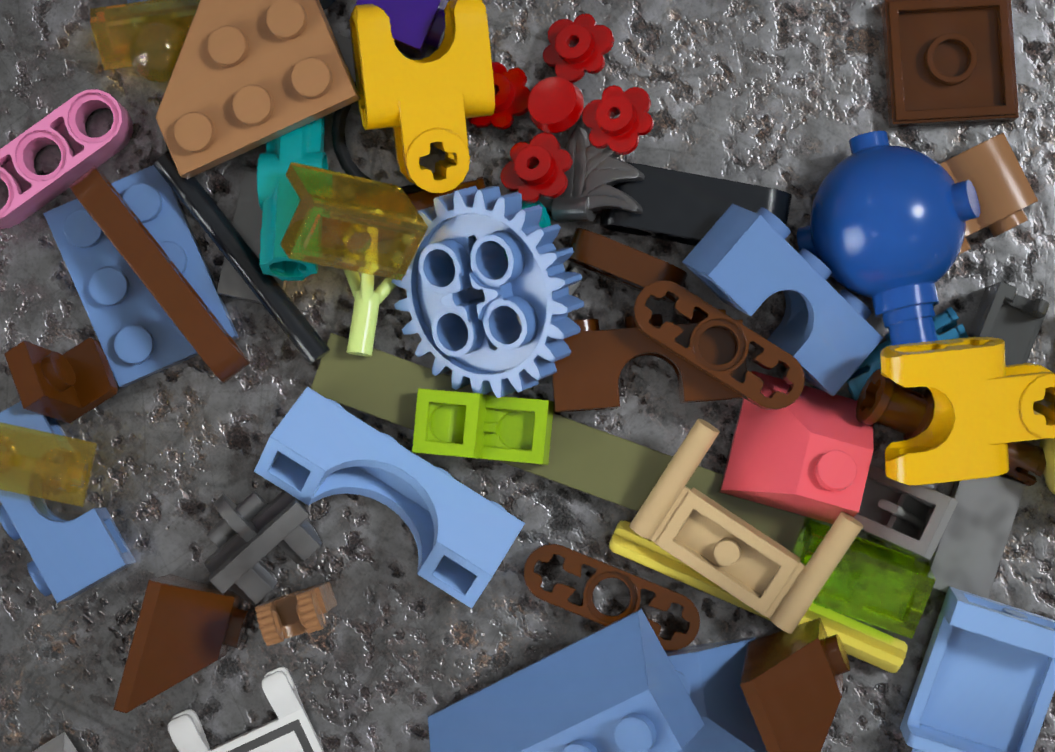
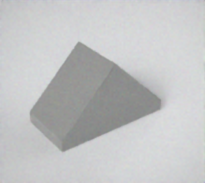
M870 464L860 510L854 518L863 525L861 532L913 557L931 560L958 501L923 485L909 486L886 477L884 469Z

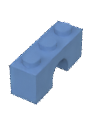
M732 203L682 263L724 303L749 316H752L769 296L783 291L786 300L785 314L780 325L767 340L797 359L803 369L806 382L834 396L883 339L866 321L872 312L849 291L842 289L838 293L826 281L832 274L830 269L808 250L802 248L798 253L785 240L791 231L773 213L763 207L755 213Z
M20 401L0 412V501L2 503L0 505V522L14 541L21 538L33 559L27 563V568L38 590L45 597L52 594L56 602L60 603L73 599L136 563V560L106 507L93 508L73 520L62 519L47 507L42 491L44 478L54 464L75 453L57 419L26 410Z

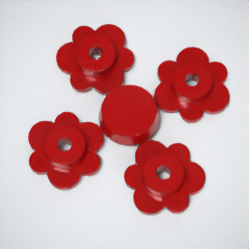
M587 13L577 16L574 22L569 19H560L554 22L548 30L550 45L544 49L543 59L548 66L555 67L558 77L545 78L538 82L530 91L525 87L527 76L520 68L507 70L503 64L492 62L496 94L494 114L492 116L467 118L477 128H485L493 124L495 128L505 130L513 124L514 116H521L529 111L533 124L541 131H544V133L534 136L529 144L526 142L516 143L510 150L512 161L503 167L500 175L503 185L510 191L522 193V201L527 204L535 203L541 195L548 199L557 198L567 188L568 179L564 172L571 168L573 159L568 151L560 149L559 141L551 133H559L569 129L582 115L584 124L591 130L589 141L595 148L603 149L609 146L614 153L626 155L637 148L640 140L639 135L648 134L654 126L653 118L647 113L651 107L650 96L644 89L639 87L629 88L624 92L619 86H609L603 91L602 99L593 100L584 108L583 94L573 83L579 81L586 72L590 74L600 72L605 66L603 55L608 53L614 45V35L611 30L604 25H597L593 16Z

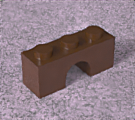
M719 309L720 311L726 314L725 309ZM693 311L692 319L688 321V324H675L684 330L675 338V341L687 348L692 330L706 316L699 311ZM652 314L649 323L656 328H660L663 324L662 314ZM633 316L624 317L625 328L600 330L599 319L573 320L581 328L580 333L563 339L572 352L570 356L554 362L557 368V372L552 375L554 413L619 408L618 382L620 373L626 363L641 356L657 357L671 366L678 380L680 404L743 399L742 396L643 335L637 328ZM743 319L736 320L739 323L743 324ZM712 327L702 334L699 348L702 356L708 362L721 365L728 363L734 357L737 344L730 331L722 327ZM746 358L736 370L731 372V377L741 383L743 374L747 371Z

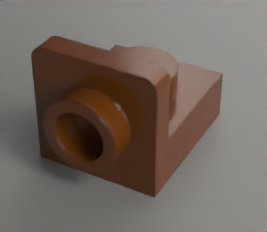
M88 338L63 355L27 341L21 342L4 353L21 403L26 410L71 423L116 395L118 391L107 357L103 352L100 342L95 339Z

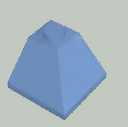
M755 637L687 646L673 651L664 650L705 724L695 737L678 752H767L740 686L748 642L756 640Z

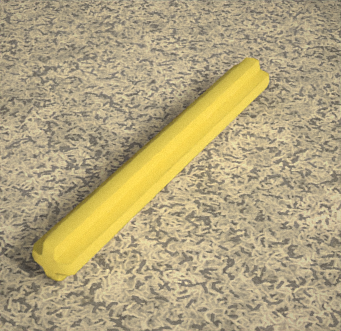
M624 520L616 525L609 542V549L613 553L770 620L657 546L653 541L635 533L629 527L630 522ZM815 602L811 604L798 624L821 618L827 636L838 634L846 654L890 673H897L907 654L908 645L904 641Z

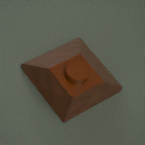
M171 574L150 579L113 710L128 713L221 659L227 654L229 646L238 649L248 619V611L239 609L242 597L231 590L221 593L215 586Z
M821 618L797 625L792 634L780 631L748 642L740 686L767 752H821L842 698L843 673L850 671L848 657L838 634L828 637Z

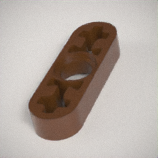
M656 281L643 288L637 296L633 306V319L643 335L754 405L766 410H777L791 405L801 395L805 377L803 369L795 357L684 287L672 281ZM666 294L673 296L677 300L673 307L674 312L687 321L692 319L694 309L706 316L692 330L687 348L675 341V338L684 331L677 325L666 321L660 328H656L649 323L653 313L645 306L649 298L660 301ZM722 327L733 334L737 348L734 357L728 363L721 365L712 364L702 356L699 342L702 334L707 329ZM749 344L760 349V354L751 360L757 365L770 370L779 363L786 368L783 379L790 385L786 394L776 391L769 398L765 397L760 392L764 382L760 377L748 370L743 374L742 383L731 377V372L744 362L748 354Z
M555 543L537 547L530 553L525 562L524 579L528 589L534 596L550 604L608 626L637 611L641 601V589H647L654 592V595L646 603L647 605L661 611H667L672 603L680 604L679 615L685 621H688L684 632L673 630L669 638H663L659 636L661 626L655 620L647 618L664 650L682 649L688 646L698 634L700 616L696 606L690 599L676 591ZM553 554L560 555L564 558L562 568L566 572L580 578L581 566L583 564L595 568V571L584 584L582 604H576L568 600L576 589L562 582H556L552 590L542 588V576L534 571L538 560L548 563L552 559ZM607 578H617L623 581L630 593L627 607L616 615L601 613L593 603L592 597L596 585Z

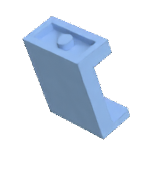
M949 586L900 725V730L906 744L912 747L911 752H1033L1055 691V620Z

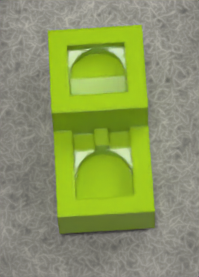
M418 388L412 452L548 465L554 401L505 396L496 398L493 395H483L480 393Z

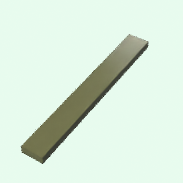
M333 333L330 334L327 342L330 351L321 358L311 386L312 390L327 399L414 430L418 388L473 393L471 384L455 390L452 388L451 376L444 373L434 376L430 368L373 348L371 357L347 353L348 339ZM493 391L490 392V393L485 394V395H493V396H495V394H494ZM553 413L548 465L508 461L499 462L638 512L673 456ZM700 466L697 467L686 484L688 488H696L780 545L794 552L806 518L805 516L721 493L720 488L724 475Z

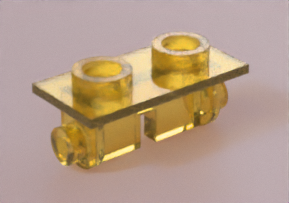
M0 422V489L84 507L98 443Z

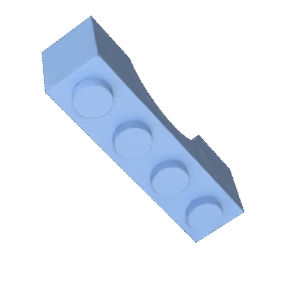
M308 386L270 435L254 470L255 473L308 506L324 497L337 494L361 495L386 505L400 516L413 534L418 549L417 575L471 609L525 525L523 521L508 513L500 504L484 498L454 479L444 469L433 466L400 445L390 435L379 432L347 412L339 403L325 398Z

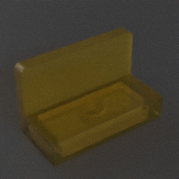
M291 162L285 175L301 200L280 244L289 259L402 281L428 228L403 189L389 183Z

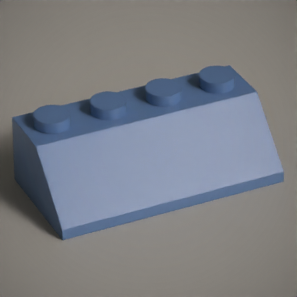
M642 608L428 716L430 752H678L705 726Z

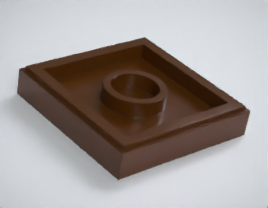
M884 0L882 2L889 128L1014 121L1019 118L1011 0Z

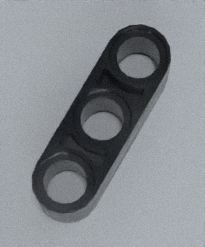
M626 162L640 170L645 176L644 180L618 183L612 187L634 198L641 205L643 212L642 214H635L626 210L605 209L602 210L600 226L609 230L696 246L732 203L755 213L763 207L773 213L787 226L792 195L778 189Z

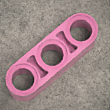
M91 89L76 94L0 149V182H5L9 190L7 203L0 210V229L11 228L20 224L70 188L69 185L94 166L98 168L129 143L133 133V121L129 112L109 93L99 89ZM100 108L111 109L113 113L111 129L101 137H88L85 130L88 116ZM57 145L61 151L59 166L50 174L37 175L34 168L36 154L43 147Z

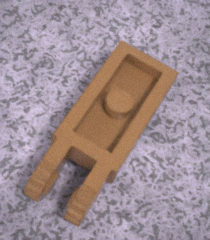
M328 581L270 599L256 606L257 622L266 646L283 642L286 638L306 632L309 634L324 629V624L326 623L324 613L337 606L332 585Z

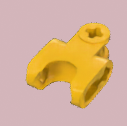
M482 0L448 1L444 9V38L435 52L419 60H411L403 56L398 50L392 37L389 16L384 10L374 4L356 5L352 10L349 21L356 87L361 97V100H358L359 111L365 131L393 127L398 168L409 182L431 193H444L455 189L463 182L469 171L470 156L466 119L492 116L495 110V89L489 29L484 3ZM431 143L434 147L445 152V160L435 162L434 173L419 164L420 157L430 154Z
M967 337L886 346L880 352L881 375L883 377L890 378L905 388L928 387L935 404L933 419L926 430L916 437L891 442L886 447L885 475L892 480L911 486L1000 476L1009 471L1008 443L1055 438V372L1034 363L1005 365V341L1003 339Z

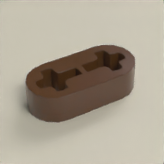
M576 228L568 246L574 250L573 255L568 259L571 263L640 292L647 285L662 280L672 281L683 287L687 277V272L666 261L586 229ZM666 294L661 299L663 301L670 303H675L677 301L673 296L669 294Z

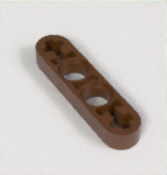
M96 166L69 185L79 202L203 361L223 383H226L250 364L233 338L115 187Z

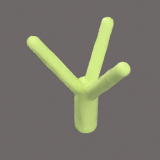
M368 222L363 228L361 277L349 246L336 248L354 297L347 353L365 357L372 356L379 305L397 286L392 283V277L405 274L407 271V267L399 262L374 290L376 225Z

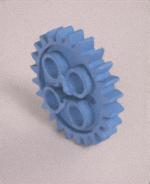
M494 185L479 190L476 186H471L434 198L433 207L416 212L420 225L406 228L403 231L404 237L412 247L397 251L394 256L401 264L407 267L405 274L392 277V283L406 289L407 298L399 300L394 304L395 309L408 311L412 317V320L402 329L403 334L419 333L422 341L417 346L415 355L420 357L432 353L435 356L432 367V374L434 376L452 370L451 384L455 390L471 384L473 393L485 395L493 391L496 398H500L538 385V380L557 372L555 361L570 356L572 351L563 339L576 335L581 330L573 320L567 317L568 312L584 307V301L569 295L568 286L582 280V275L576 272H566L563 265L573 255V248L556 249L553 241L558 236L561 227L559 224L541 228L539 222L543 207L536 205L522 209V193L514 192L501 196L499 186ZM504 250L506 251V254L508 256V262L504 255ZM517 314H518V316H519V318H520L521 325L519 324V321H518V318H517Z

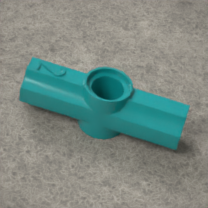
M326 116L267 142L266 153L259 154L257 193L259 206L263 211L262 228L260 230L259 265L263 274L272 275L281 281H302L309 275L318 274L321 210L327 209L329 200V169L327 155L324 152Z

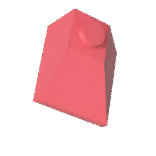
M751 371L764 382L760 392L765 397L769 398L776 391L785 394L788 392L790 385L784 379ZM805 385L801 395L794 403L777 410L762 409L743 398L720 492L830 524L835 522L841 512L854 517L860 510L874 451L873 424L870 426L857 420L856 407L858 400L855 401L854 399L836 394L832 396L822 390Z

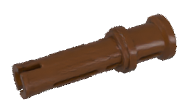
M878 369L868 378L860 393L856 407V418L859 422L870 426L876 422L903 433L904 440L916 437L928 428L933 419L935 404L930 390L926 389L923 392H919L910 387L905 388L890 378L883 377L881 369ZM1025 441L1008 443L1009 471L1005 475L1020 481V483L1026 486L1034 485L1037 482L1036 477L1028 474V472H1033L1040 477L1043 474L1046 460L1042 447L1034 446Z

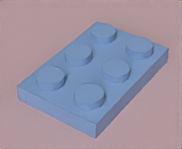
M154 165L111 183L233 339L238 338L239 336L222 297L217 293V286L179 199ZM77 198L43 213L119 387H127L199 355Z

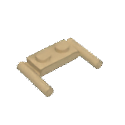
M698 418L629 527L641 537L653 541L657 546L761 615L769 618L781 630L792 634L863 528V525L849 514L841 512L806 565L800 562L802 558L696 488L690 489L686 486L720 433L713 425Z

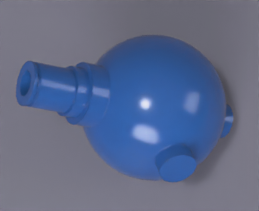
M873 131L855 136L849 140L852 155L838 163L820 184L811 208L810 225L798 228L797 230L799 250L802 248L806 249L820 259L832 272V278L840 285L854 293L872 299L875 317L883 318L884 327L889 330L892 345L937 341L933 318L936 317L934 306L939 304L935 283L949 271L955 262L964 241L966 221L980 217V204L977 192L970 180L955 183L950 174L929 156L911 148L891 146L886 131Z

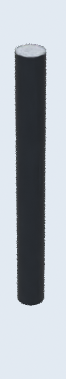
M170 151L159 157L153 164L306 361L313 365L330 351L329 347L272 275L262 273L259 265L260 259L195 176L189 179L181 177Z

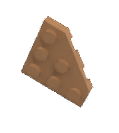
M200 0L155 118L179 175L189 179L361 100V97L319 0Z

